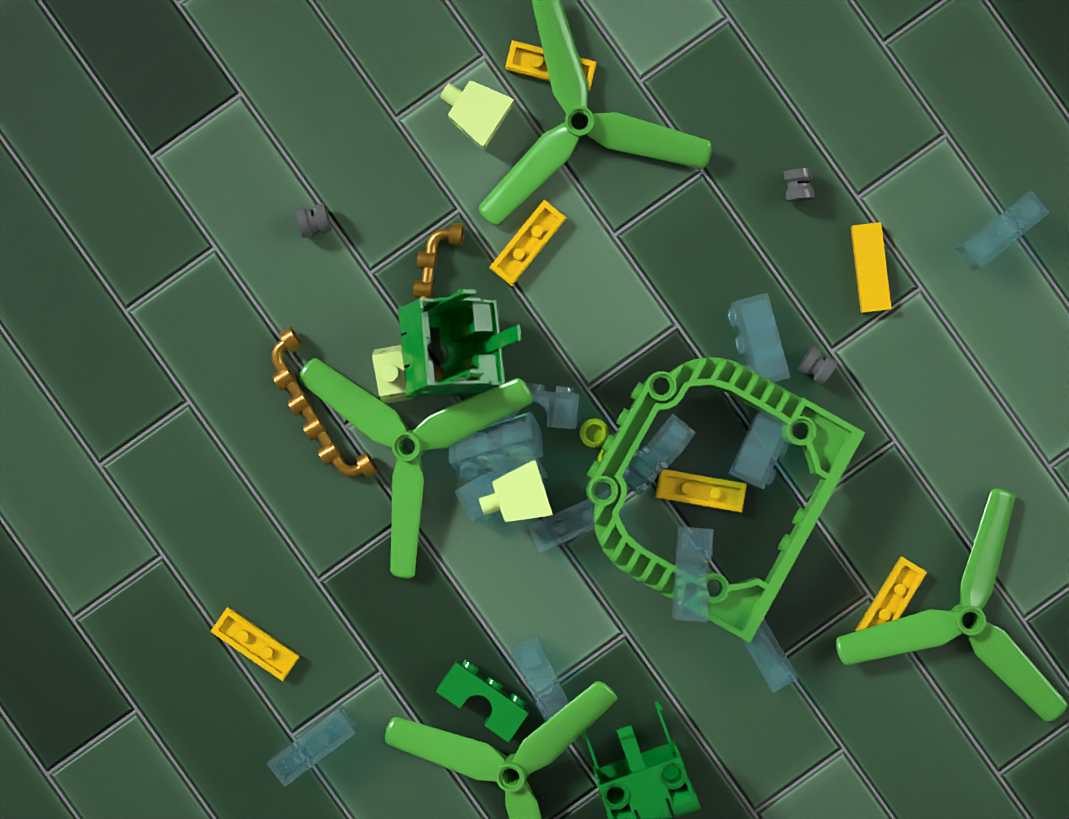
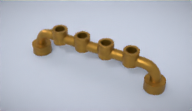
M452 222L450 228H441L435 231L428 239L426 250L418 252L417 268L423 269L422 281L415 280L413 297L432 299L438 244L442 240H449V246L462 247L465 231L464 224ZM433 368L434 379H443V369Z
M292 327L280 333L282 339L275 344L272 351V362L277 371L276 374L272 375V378L280 390L287 388L292 398L287 401L288 405L295 415L302 413L308 423L303 425V429L310 440L317 438L323 448L318 450L321 460L325 465L333 463L334 467L347 477H357L363 474L367 478L373 476L379 471L368 452L356 458L357 465L351 466L344 461L340 449L330 438L323 421L317 416L309 398L298 385L294 373L284 362L283 354L287 349L293 353L303 347V344Z

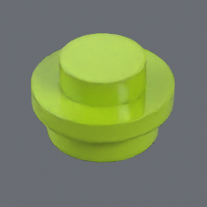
M589 419L580 428L582 442L592 448L602 446L609 436L607 425L600 419Z

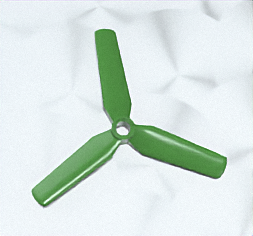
M532 0L553 95L566 113L565 122L544 133L479 205V212L486 221L497 226L570 158L579 138L588 136L607 149L700 169L708 164L712 152V144L709 140L617 112L593 114L587 108L588 83L561 0ZM576 115H583L588 120V125L582 130L575 129L571 124L573 117Z
M313 358L305 364L298 379L299 382L372 441L391 447L393 454L398 458L392 479L390 571L394 576L403 579H410L415 575L424 487L421 456L427 450L448 448L532 403V395L528 386L523 380L516 378L431 414L416 429H410L394 409L317 358ZM407 438L413 440L415 444L414 452L409 451L406 447Z
M1001 488L992 489L962 577L960 604L953 607L951 611L929 609L840 636L836 640V648L844 665H851L942 646L961 633H964L976 656L1044 721L1051 722L1060 717L1067 709L1068 703L1004 630L986 621V616L982 611L993 592L1015 502L1014 494ZM971 612L973 621L969 626L965 627L962 623V618L966 613Z
M600 681L593 683L525 738L516 754L508 756L487 743L399 717H393L390 720L385 732V742L387 745L475 780L497 782L499 787L505 790V806L509 819H541L538 802L527 782L529 774L551 764L617 701V695L605 683ZM508 769L516 770L519 773V777L510 775Z

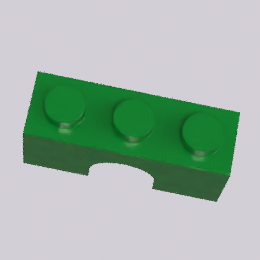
M457 659L437 687L436 692L458 708H461L464 702L471 696L481 695L487 698L491 703L492 711L485 720L484 726L509 743L529 714V709L525 707L527 702L515 693L510 696L502 691L503 685L493 677L489 676L487 679L477 673L479 668L465 659L462 663Z

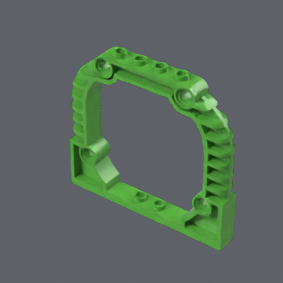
M715 357L699 358L688 361L669 373L658 371L649 376L644 384L640 382L637 384L630 397L635 401L630 410L623 409L616 424L620 425L616 435L609 434L602 446V450L605 451L600 462L595 460L587 473V476L591 479L586 488V495L589 501L594 504V527L599 544L615 566L638 581L750 643L865 432L809 400L794 395L737 362ZM656 379L666 382L668 389L665 395H659L654 392L653 382ZM710 387L726 392L783 426L781 431L784 441L794 447L801 446L808 462L810 474L820 479L804 509L800 508L794 516L792 523L795 524V527L791 534H785L778 546V550L781 552L765 581L753 577L736 583H728L724 576L712 572L705 573L698 579L644 549L628 535L619 517V511L627 496V484L622 476L657 412L676 406L684 397L688 388ZM796 423L801 424L805 429V436L801 440L796 439L792 433L793 426ZM600 482L606 483L610 489L609 496L604 500L598 499L594 493L595 486ZM715 579L720 586L719 592L714 596H709L705 589L708 581Z

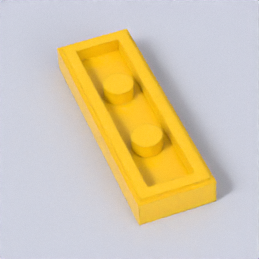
M512 40L505 70L550 82L543 48ZM580 58L589 92L597 62Z
M543 200L491 264L489 269L510 286H513L565 222L567 217L546 200Z
M878 222L851 226L860 311L861 313L890 310L892 308L882 224Z
M660 469L655 497L742 512L747 484Z
M900 556L855 631L899 619L927 572Z
M230 607L226 608L210 631L281 681H284L300 658V655Z

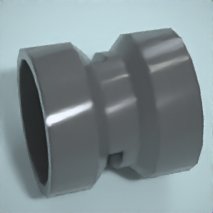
M812 168L792 169L783 172L784 181L788 185V189L785 192L787 202L805 201L815 198L814 188L811 187L810 182L813 179Z
M324 203L317 204L310 210L305 208L295 210L303 239L311 237L317 231L322 233L332 231Z
M812 346L801 360L797 370L803 374H813L814 382L822 386L833 373L838 362L831 357L823 359L824 356L821 354V350Z

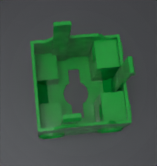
M458 289V293L449 297L418 299L408 305L399 307L403 367L406 368L404 369L406 396L410 398L425 396L473 397L504 384L501 348L522 340L520 325L500 332L497 301L468 298L476 294L475 289ZM430 328L439 329L440 343L447 350V360L442 365L443 379H434L433 360H428L427 345L431 342Z
M657 700L654 701L668 744L641 753L631 725L617 730L626 759L599 768L586 730L581 734L582 739H586L595 764L593 771L608 819H672L673 816L678 818L701 809L673 738L670 739L661 714L663 708Z

